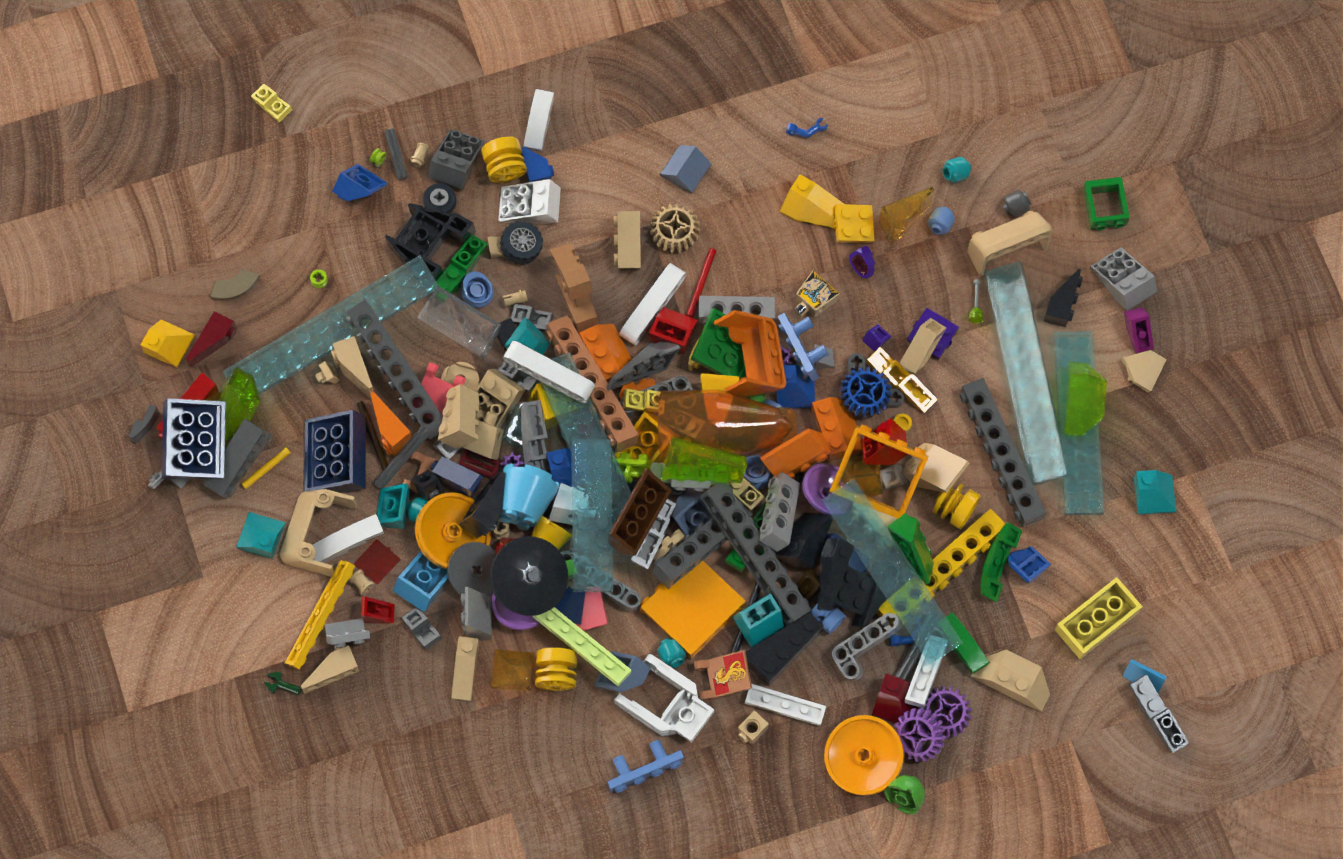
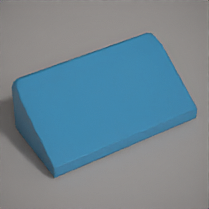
M1133 659L1130 660L1123 677L1134 682L1147 675L1155 690L1159 693L1167 677Z

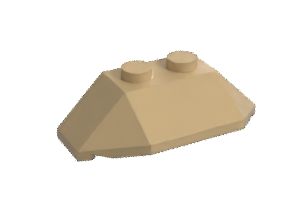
M1008 650L987 656L989 664L976 673H972L970 678L1039 712H1042L1050 696L1042 667Z

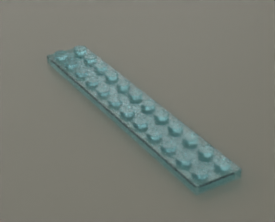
M421 255L227 368L223 373L240 403L244 404L334 350L333 343L353 336L355 338L358 337L357 333L359 330L356 326L352 327L346 319L349 316L346 311L361 301L367 300L382 323L440 287ZM365 318L361 321L360 325L362 328H367L370 326L371 321Z
M1019 261L986 271L985 275L1028 475L1033 485L1069 476L1023 263Z

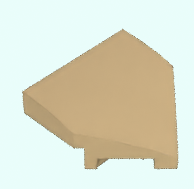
M1151 350L1122 358V362L1126 365L1128 372V381L1132 380V383L1147 393L1152 391L1167 360Z

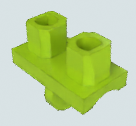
M621 453L619 458H614L612 462L615 465L616 474L625 477V481L629 483L632 482L633 477L638 478L641 476L645 468L649 469V459L646 454H639L637 459H632L629 453Z

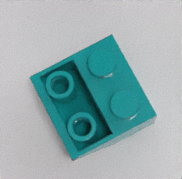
M771 593L732 616L751 648L784 628L781 610Z

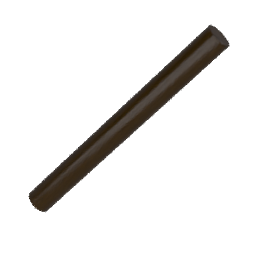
M363 401L358 402L356 405L359 412L366 416V430L381 468L384 471L388 466V462Z

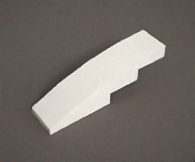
M375 514L358 521L313 544L316 550L314 561L327 562L349 553L348 550L365 544L366 540L384 534L377 515Z

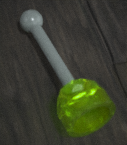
M975 279L973 281L975 286L974 308L969 312L968 320L972 323H981L984 321V313L978 308L979 285L981 282L979 279Z

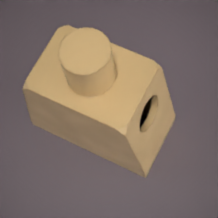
M487 411L484 421L478 420L479 425L475 427V434L478 435V440L462 447L490 459L498 460L504 432L503 429L495 426L498 415Z

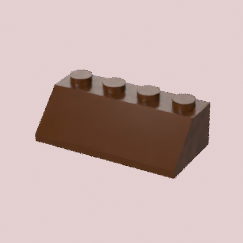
M645 468L609 533L608 543L620 554L636 556L672 491L649 469Z

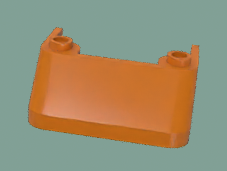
M734 310L714 321V325L727 327L731 340L742 345L747 377L739 379V382L725 388L726 393L753 396L779 391L786 386L777 325L773 319Z

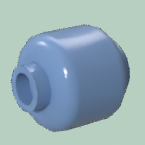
M938 207L931 213L927 224L934 234L944 235L950 231L955 222V217L949 208Z

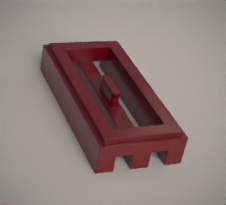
M465 449L459 465L491 479L498 473L500 463L502 462ZM467 455H471L478 459L494 464L495 467L468 458ZM466 461V462L471 463V464H473V465L479 466V467H481V468H484V469H486V470L491 471L492 473L487 472V471H484V470L479 469V468H477V467H474V466H472V465L466 464V463H464V462Z

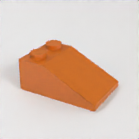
M372 391L370 395L382 438V448L389 456L392 454L396 457L412 438L411 432Z

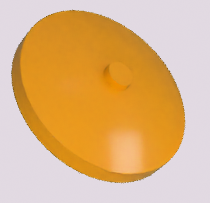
M460 493L440 494L429 500L422 507L416 519L415 535L420 550L429 561L444 569L448 568L449 559L458 547L469 542H480L488 546L490 545L491 531L486 536L482 535L475 538L458 525L475 501Z
M859 715L844 720L831 732L826 742L824 760L830 777L839 787L855 795H874L888 788L889 784L899 776L904 763V748L898 733L887 722L874 716Z

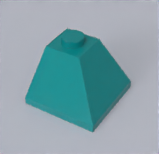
M525 317L504 346L508 349L511 342L516 341L543 355L551 342H548L545 335Z
M1158 470L1137 471L1133 478L1137 514L1176 513L1172 475Z
M249 512L236 548L274 559L286 522Z

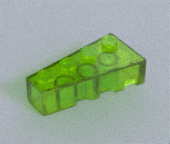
M671 437L660 471L661 480H697L698 482L708 480L723 483H742L747 468V459L745 456Z

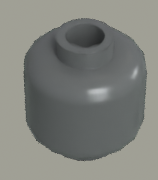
M1016 190L1005 196L1004 201L1006 204L1003 207L1007 215L1012 214L1013 217L1017 218L1030 210L1029 205H1031V202L1025 191Z

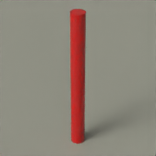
M709 248L686 316L693 318L699 296L702 294L716 254V250L713 248Z

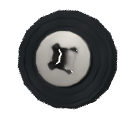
M442 183L433 184L428 187L423 196L425 208L440 209L442 212L451 213L454 210L457 202L453 189L447 184Z

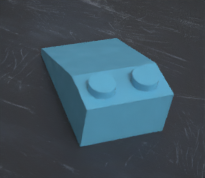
M420 551L397 578L393 592L423 612H426L448 583V571L433 564Z

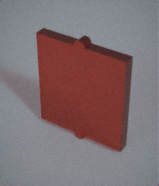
M376 539L354 565L362 569L364 575L368 576L378 585L401 559L391 551L390 547L387 548Z

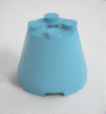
M513 463L507 464L503 469L505 480L500 521L515 524L519 529L527 531L529 527L536 526L557 494L559 482H554L551 479L552 475L540 468L526 464L525 467H515Z

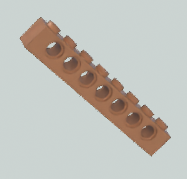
M568 315L547 323L545 337L548 342L552 343L555 355L560 357L562 365L595 384V388L586 403L589 406L590 414L593 417L595 416L598 421L600 431H604L609 446L613 447L617 453L636 445L638 440L636 429L613 391L606 389L608 382Z

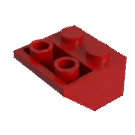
M663 307L651 327L649 341L653 343L663 341L679 345L680 350L678 352L685 354L698 320Z
M891 418L886 422H882L878 428L872 431L876 434H879V432L888 434L890 436L889 439L896 442L897 439L907 442L906 431ZM866 436L862 439L863 462L865 464L894 465L907 455V453Z

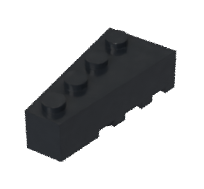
M811 613L804 615L747 650L748 668L770 686L823 632L824 625Z

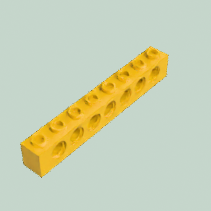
M990 508L933 559L934 564L931 581L934 583L933 586H926L923 581L913 576L880 606L876 614L882 617L887 613H893L901 618L903 626L910 614L914 616L921 609L920 605L922 603L930 602L935 597L934 593L938 589L942 591L949 584L948 580L953 576L957 578L963 572L962 568L966 564L969 566L973 564L981 551L985 553L991 547L990 543L995 540L1005 523ZM987 530L990 535L985 537L981 535L980 531ZM972 542L976 548L970 549L966 544ZM959 555L962 560L955 561L952 556ZM944 567L948 573L941 574L938 568ZM916 592L920 597L913 599L910 597V593ZM903 605L906 610L900 612L895 606ZM890 619V620H889V621H890V624H889V625L893 627V626H894L893 622H894L895 620Z

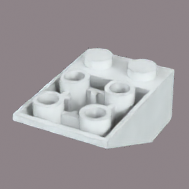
M550 179L501 187L498 221L503 223L526 221L527 223L539 225L558 222L561 188Z

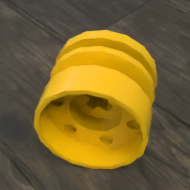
M497 138L482 147V156L487 164L486 170L491 182H510L526 173L527 167L524 163V157L521 155L522 149L517 138Z
M956 481L947 493H939L932 513L937 515L941 509H944L940 518L944 519L949 513L952 514L949 523L961 530L975 510L981 495L971 489L965 495L961 494L964 485L960 484L955 490Z
M565 648L539 649L536 654V666L542 669L536 671V677L538 678L535 679V686L552 691L576 688V680L574 679L577 674L572 669L577 667V653Z

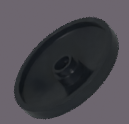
M521 537L508 542L498 551L491 565L490 582L494 595L506 609L518 615L534 616L548 612L560 602L568 585V569L564 557L553 544L538 537Z

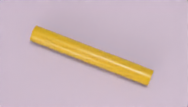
M284 448L242 482V486L245 489L250 487L291 452Z

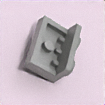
M362 618L324 625L327 644H334V648L346 646L345 642L353 641V644L365 643V639L370 638L369 630L364 629Z

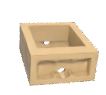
M932 318L923 323L899 363L903 366V369L915 374L927 364L947 328Z

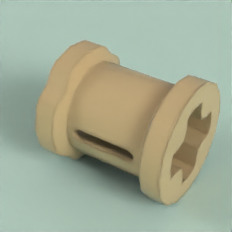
M498 518L497 522L499 523L492 533L496 539L501 540L502 537L507 538L509 536L510 529L508 523H504ZM501 526H503L504 529H502L501 532H498L497 529H500Z
M362 569L356 571L349 579V582L353 583L360 590L359 593L361 595H365L374 587L375 583L367 579Z

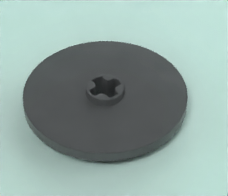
M469 542L458 547L453 552L448 562L447 571L449 581L458 594L465 593V587H469L489 597L493 595L490 570L496 556L494 549L484 543ZM477 567L479 574L474 575V568Z

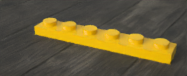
M340 560L285 664L300 669L305 663L306 656L315 645L316 638L319 632L323 630L327 617L334 610V604L338 597L342 595L346 582L352 577L355 565Z

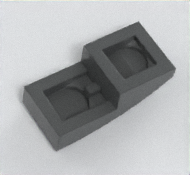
M515 304L511 319L514 324L519 325L526 317L540 331L545 332L547 323L553 320L554 315L552 312L534 310L531 306Z
M505 361L498 369L505 376L525 388V391L530 394L536 384L540 382L538 379L509 365Z
M149 405L143 422L135 420L129 435L131 443L136 444L150 431L159 415L157 406Z
M415 607L401 617L426 650L442 639L419 608Z

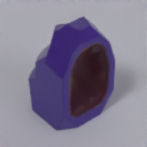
M867 245L850 254L849 260L855 272L859 276L868 279L875 272V261L872 257L873 253Z

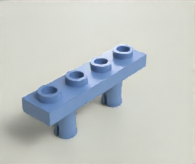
M785 313L779 315L778 318L781 323L778 325L783 334L787 333L788 338H786V341L790 348L794 347L795 352L793 354L798 363L802 362L803 366L800 368L805 377L810 376L812 381L819 379L820 377L814 368V363L829 354L824 345L808 353L799 339L800 334L814 327L812 321L807 317L796 324H792Z
M660 740L653 741L649 746L656 760L633 771H630L623 755L614 758L613 762L619 776L608 781L610 792L620 793L627 789L626 786L633 783L634 785H639L647 777L652 776L654 778L663 774V771L668 768L673 770L680 767L681 763L684 762L681 750L671 755H666Z

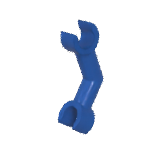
M819 118L816 125L808 130L798 128L793 123H789L786 133L809 138L818 131H826L828 124L821 127L819 123L823 121V118Z
M922 617L917 620L916 628L911 636H891L890 646L913 644L922 627L919 624Z

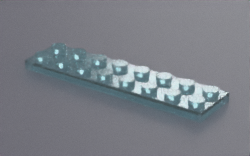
M572 439L573 592H613L612 546L608 543L609 533L612 529L611 440Z

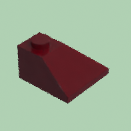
M885 674L872 716L897 723L899 722L898 718L904 716V712L916 708L914 705L905 703L910 683L898 677Z

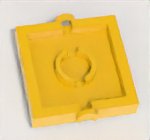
M836 204L834 206L835 220L833 221V227H836L837 242H874L872 205Z

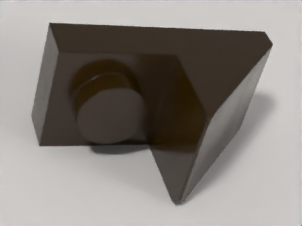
M809 569L796 585L802 597L809 603L820 592L821 582H819V576L812 569Z

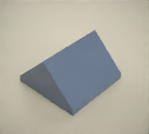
M680 145L660 176L693 193L711 166V162L696 146Z

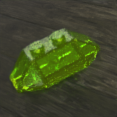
M1069 361L1063 434L1083 436L1104 418L1107 380L1088 363Z
M238 367L234 369L226 380L215 400L225 402V441L233 438L244 419L251 420L261 402L254 376Z

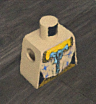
M813 270L796 294L795 300L799 305L794 309V312L799 317H803L807 312L816 317L839 300L840 293Z

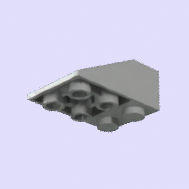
M1122 247L1091 266V269L1113 298L1127 311L1158 292L1155 276Z
M465 587V593L461 594V603L464 611L461 613V622L464 635H467L469 638H477L479 641L492 640L491 597L472 588Z

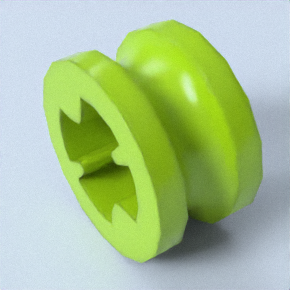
M377 148L372 153L369 162L375 163V166L379 167L386 159L387 153L381 152V149Z
M314 270L310 275L312 286L315 288L326 286L328 279L323 270ZM320 275L323 280L320 279V282H316L315 277L318 278L317 276Z

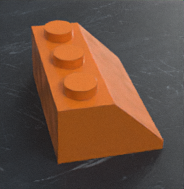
M600 324L579 332L582 341L609 384L612 377L632 360L615 325Z
M836 397L812 402L811 412L817 430L823 434L832 452L827 455L828 462L844 457L857 426L853 413L848 411L849 406L844 407L843 405L845 400ZM860 434L851 455L863 452Z
M808 428L761 456L760 459L774 477L783 472L794 479L797 473L805 472L811 468L812 464L826 460L827 455L832 452L823 434Z

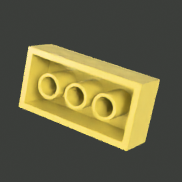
M1116 577L1059 622L1055 631L1081 660L1135 617L1143 606Z

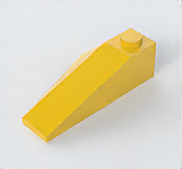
M799 174L787 194L780 213L797 222L802 223L804 221L813 223L815 226L822 225L836 230V227H833V221L835 220L834 206L844 203L815 182Z

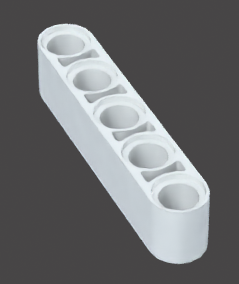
M670 263L624 324L619 336L636 346L653 324L658 313L666 306L682 284L687 273Z
M512 341L503 356V360L509 365L579 402L586 403L595 388V384L589 379L519 342Z

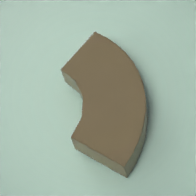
M241 269L238 275L232 279L217 280L210 297L214 300H232L244 293L246 294L256 285L260 275Z

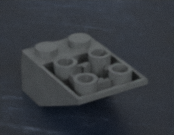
M450 129L431 159L428 178L464 189L470 179L485 140Z

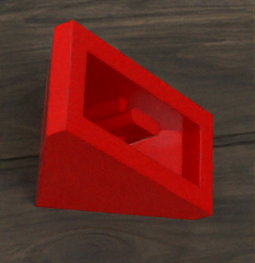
M363 596L361 611L363 622L394 623L395 604Z

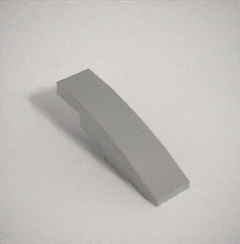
M540 400L522 403L521 412L524 463L546 471L544 459H547V451L544 439L548 438L541 403Z
M668 499L666 500L636 556L632 555L630 561L646 570L649 569L664 537L663 534L670 522L669 518L676 503Z

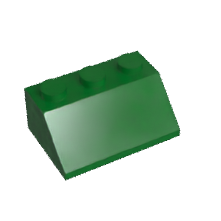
M905 513L887 526L904 569L924 583L929 584L934 564L931 558L932 552L925 543L926 537L919 528L921 526L920 522L915 517L912 518Z

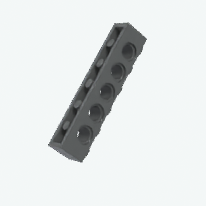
M743 505L747 515L752 518L753 514ZM711 515L705 525L701 523L695 529L694 534L686 535L678 547L674 545L668 551L667 556L659 557L654 563L655 567L652 573L669 589L727 542L728 538ZM732 517L733 520H734L736 523H738V522H737V519H736L735 517Z

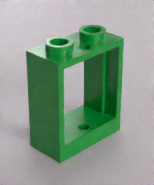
M1122 177L1084 182L1083 194L1090 230L1096 229L1100 231L1107 227L1122 228L1128 224L1130 216ZM1117 191L1122 214L1096 217L1092 194Z

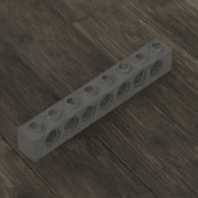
M367 300L361 301L346 311L349 315L346 319L352 327L356 326L359 330L357 336L361 342H367L370 347L367 351L373 359L377 358L380 362L377 366L383 375L387 373L391 379L388 383L393 391L398 390L401 394L398 398L404 407L408 405L412 411L409 415L414 423L419 422L421 426H425L430 431L429 439L431 441L439 436V427L443 419L442 414ZM365 318L370 319V326L362 328L360 325L361 321ZM375 334L381 336V341L378 344L371 343V337ZM385 350H389L392 353L391 358L388 360L381 358V354ZM395 366L402 368V373L399 376L392 375V369ZM406 382H410L413 385L412 390L409 392L402 390V386ZM421 398L423 405L420 408L413 407L414 399ZM426 414H431L434 419L432 423L425 424L423 417Z
M984 378L963 385L959 394L963 404L966 403L969 409L967 410L968 416L971 421L974 420L976 425V434L984 442L983 449L992 459L990 463L993 470L998 472L999 484L1002 488H1005L1007 501L1015 509L1014 516L1018 523L1021 522L1022 527L1043 520L1046 515L1044 507ZM980 400L983 404L976 405L973 401ZM987 416L990 421L984 422L981 417ZM995 433L998 438L992 439L989 434ZM1003 450L1006 455L1000 456L996 451ZM1011 467L1014 472L1008 473L1004 468ZM1019 484L1022 489L1016 490L1012 485ZM1027 501L1030 506L1023 507L1020 502Z
M723 480L700 496L701 500L764 594L767 596L771 593L781 610L784 624L788 626L811 611L808 601L802 597L797 585L788 576L786 568L776 558L775 552L769 546L759 541L760 533L755 527L753 519L747 515L743 504L737 500L730 485ZM732 517H735L738 523H736ZM754 549L759 552V555L755 553ZM765 565L769 567L770 572L765 568ZM776 582L781 585V588L777 586ZM787 598L791 600L792 604L787 601Z

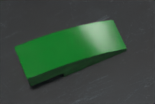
M953 612L937 622L938 631L948 640L950 648L973 674L989 664L978 644Z

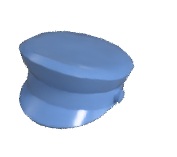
M470 272L465 276L460 290L462 299L472 307L481 308L487 306L494 297L492 283L480 272Z
M752 455L743 461L740 474L753 487L761 490L768 486L770 479L774 475L761 461L760 455Z

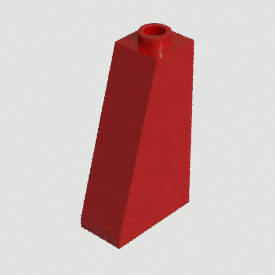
M202 372L180 399L218 401L221 396L217 385ZM163 419L156 427L159 432L158 437L161 440L163 436Z

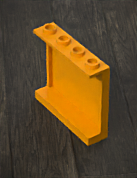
M702 561L671 588L668 589L663 583H660L655 588V593L651 597L647 596L641 602L640 612L642 614L645 613L671 639L676 640L685 650L686 656L691 660L733 619L732 616L745 607L746 601Z

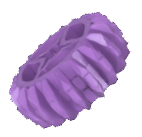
M943 685L941 686V691L934 687L933 693H929L924 711L929 710L930 705L937 700L938 710L934 711L931 716L938 715L936 721L941 720L946 724V726L940 725V728L946 729L942 734H945L946 739H949L950 733L957 737V731L963 733V727L967 728L969 726L967 721H970L972 718L969 715L972 712V708L967 707L970 705L969 700L963 701L966 698L965 694L959 696V689L954 693L952 692V686H949L948 691H946ZM944 698L951 699L955 703L949 704L945 701ZM942 709L949 710L947 716L945 715V713L944 715L941 713ZM960 710L961 719L954 724L952 715Z
M914 708L911 711H906L904 716L898 718L899 722L894 725L898 729L895 731L902 741L904 755L908 754V759L910 760L915 758L916 762L921 761V759L926 762L929 758H935V754H939L941 752L940 748L945 745L941 741L946 739V736L942 735V732L946 729L940 728L943 721L937 722L938 715L931 716V710L925 712L924 708H920L918 711ZM916 720L914 728L908 730V726L911 723V721ZM931 739L930 747L927 750H923L926 741Z

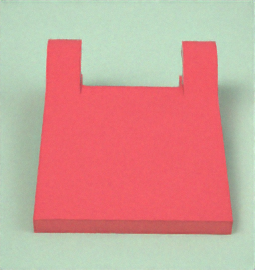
M429 362L421 384L442 414L447 402V392L450 388L459 384L464 385L466 378L457 375L454 383L450 384L434 376L439 365ZM421 398L414 399L413 407L420 408L423 405V400ZM431 414L425 415V417L431 420L434 419L433 415Z
M600 587L586 590L582 623L576 624L583 631L608 625Z

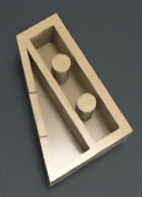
M617 211V216H614V227H618V235H614V246H618V253H614V265H618V269H641L640 211Z
M459 384L450 388L447 392V402L443 409V419L439 427L438 436L439 441L455 449L478 440V435L475 434V427L479 425V421L475 419L476 413L479 412V393Z

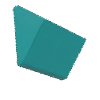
M405 483L380 489L376 515L381 527L405 529L407 506L410 498L408 484Z

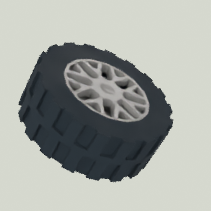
M516 221L505 228L500 240V249L507 260L520 265L529 264L537 258L542 249V234L532 223Z

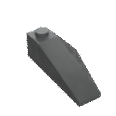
M663 341L646 345L637 356L612 377L606 389L609 391L667 370L680 350V346Z

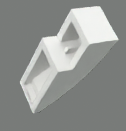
M535 90L524 147L542 151L554 102V92Z

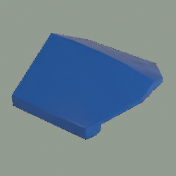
M1032 546L1027 549L1014 551L1008 556L1009 566L1027 583L1034 582L1051 565Z

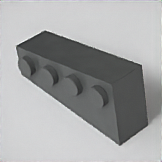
M244 419L224 451V478L207 479L203 485L222 497L228 498L232 496L236 491L238 483L244 478L248 469L273 435L258 425Z

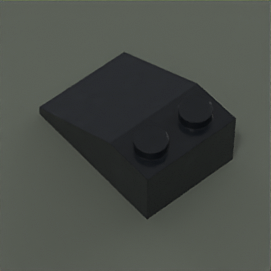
M503 471L486 483L458 524L475 538L482 535L486 536L499 523L497 519L501 514L505 473Z
M815 513L802 514L793 523L790 544L778 552L773 550L778 561L785 566L812 569L834 516Z

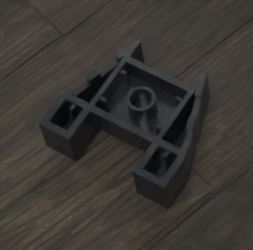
M409 203L408 207L412 217L396 239L387 234L385 238L389 248L417 281L431 288L443 273L442 267L431 261V259L447 236L464 245L469 237L475 234L476 230L472 221L458 213L442 212L440 209L433 210Z
M829 538L826 540L820 557L822 574H819L821 590L820 595H818L817 609L820 611H832L833 606H836L855 615L852 626L866 627L894 589L901 568L887 561H874L868 576L848 566L854 545L839 538Z

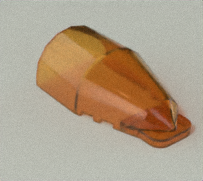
M720 389L664 390L660 393L658 436L661 463L724 466L780 446L798 435L797 414L790 407H775L740 395L726 393Z

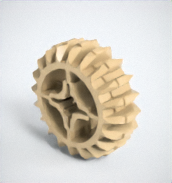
M678 203L673 208L669 204L668 209L662 206V212L657 210L656 216L651 218L650 235L653 236V242H657L658 248L663 246L664 251L670 248L671 253L674 252V249H677L680 253L681 248L687 251L688 245L693 246V240L697 241V234L700 233V228H698L700 222L696 221L697 215H692V209L686 211L685 205L682 209L679 208ZM679 218L685 220L688 223V225H686V223H682L679 220ZM676 223L677 230H675V234H673V227ZM661 231H663L665 234H668L671 237V239L665 237L661 233Z

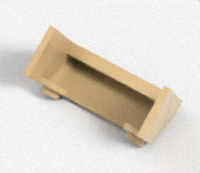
M1029 211L1023 217L983 233L982 231L976 232L972 235L967 252L979 277H982L986 264L990 260L1037 241L1040 242L1044 251L1048 250L1053 229L1038 212Z
M327 489L301 493L280 551L282 562L289 566L332 577L334 573L332 565L314 561L316 550L312 544L305 541L317 507L326 509L332 504L356 510L357 503L355 497Z

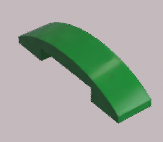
M1006 523L996 536L982 571L981 595L994 602L998 601L1003 587L999 580L1010 549L1017 548L1023 531L1011 523Z

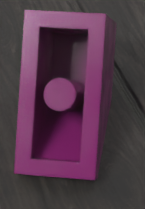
M1142 307L1124 311L1126 329L1134 352L1138 354L1153 350L1154 345L1148 313Z

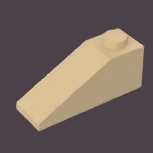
M461 636L458 638L451 699L471 701L479 652V640L477 638Z
M337 647L334 649V652L325 658L301 685L304 694L359 672L350 647Z

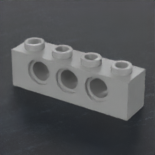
M699 296L698 324L705 325L710 310L713 308L721 310L724 314H728L733 310L746 313L758 310L760 316L769 317L775 321V297Z
M783 472L776 477H772L768 483L769 489L766 496V506L763 512L759 541L777 552L790 544L800 487L799 482Z

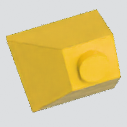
M160 320L148 330L140 345L145 354L178 368L195 334Z

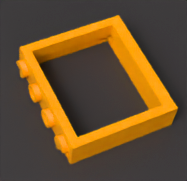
M866 425L856 426L829 492L898 519L906 512L929 455L925 454L926 450L915 447V449L908 447V443L899 439H897V442L889 439L890 436L883 432L876 434L872 432V428ZM859 434L921 459L899 510L838 485Z

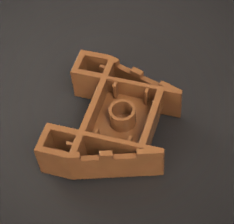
M572 243L551 249L550 253L559 271L555 278L571 317L569 319L578 334L592 326L599 325L598 316L590 298V293H593L591 281L584 265L580 264V258L576 255Z

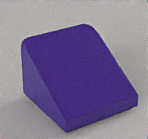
M877 324L867 331L862 341L875 352L892 336Z

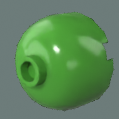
M910 775L896 777L884 791L887 800L891 804L893 802L898 804L900 807L897 809L906 814H915L925 800L923 785L917 777Z

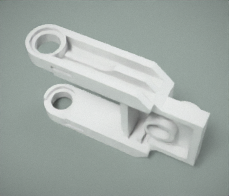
M648 654L643 662L651 667L650 670L680 690L662 714V718H658L635 701H630L622 696L621 693L614 699V703L660 736L678 733L692 743L715 711L712 707L698 699L695 683L655 656Z

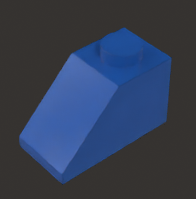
M521 147L522 156L525 160L524 163L527 167L528 182L548 179L552 181L554 170L552 165H548L547 159L526 147Z

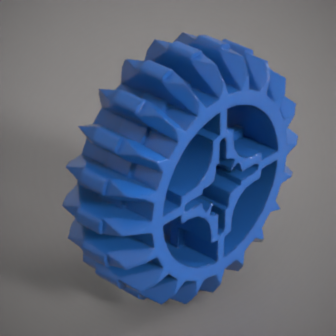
M868 366L866 371H863L860 367L858 373L853 369L851 372L852 376L846 375V380L842 381L843 387L840 388V392L843 393L840 398L845 400L843 403L844 407L849 406V412L855 410V416L862 413L863 418L866 417V413H869V416L872 418L874 412L879 415L881 413L880 409L886 410L887 406L885 404H890L889 398L892 396V392H890L891 385L887 384L888 378L882 379L884 376L883 372L877 375V369L870 372ZM857 383L858 391L852 396L850 389ZM880 389L882 396L876 402L874 394ZM866 390V392L869 391V394H863L862 392Z

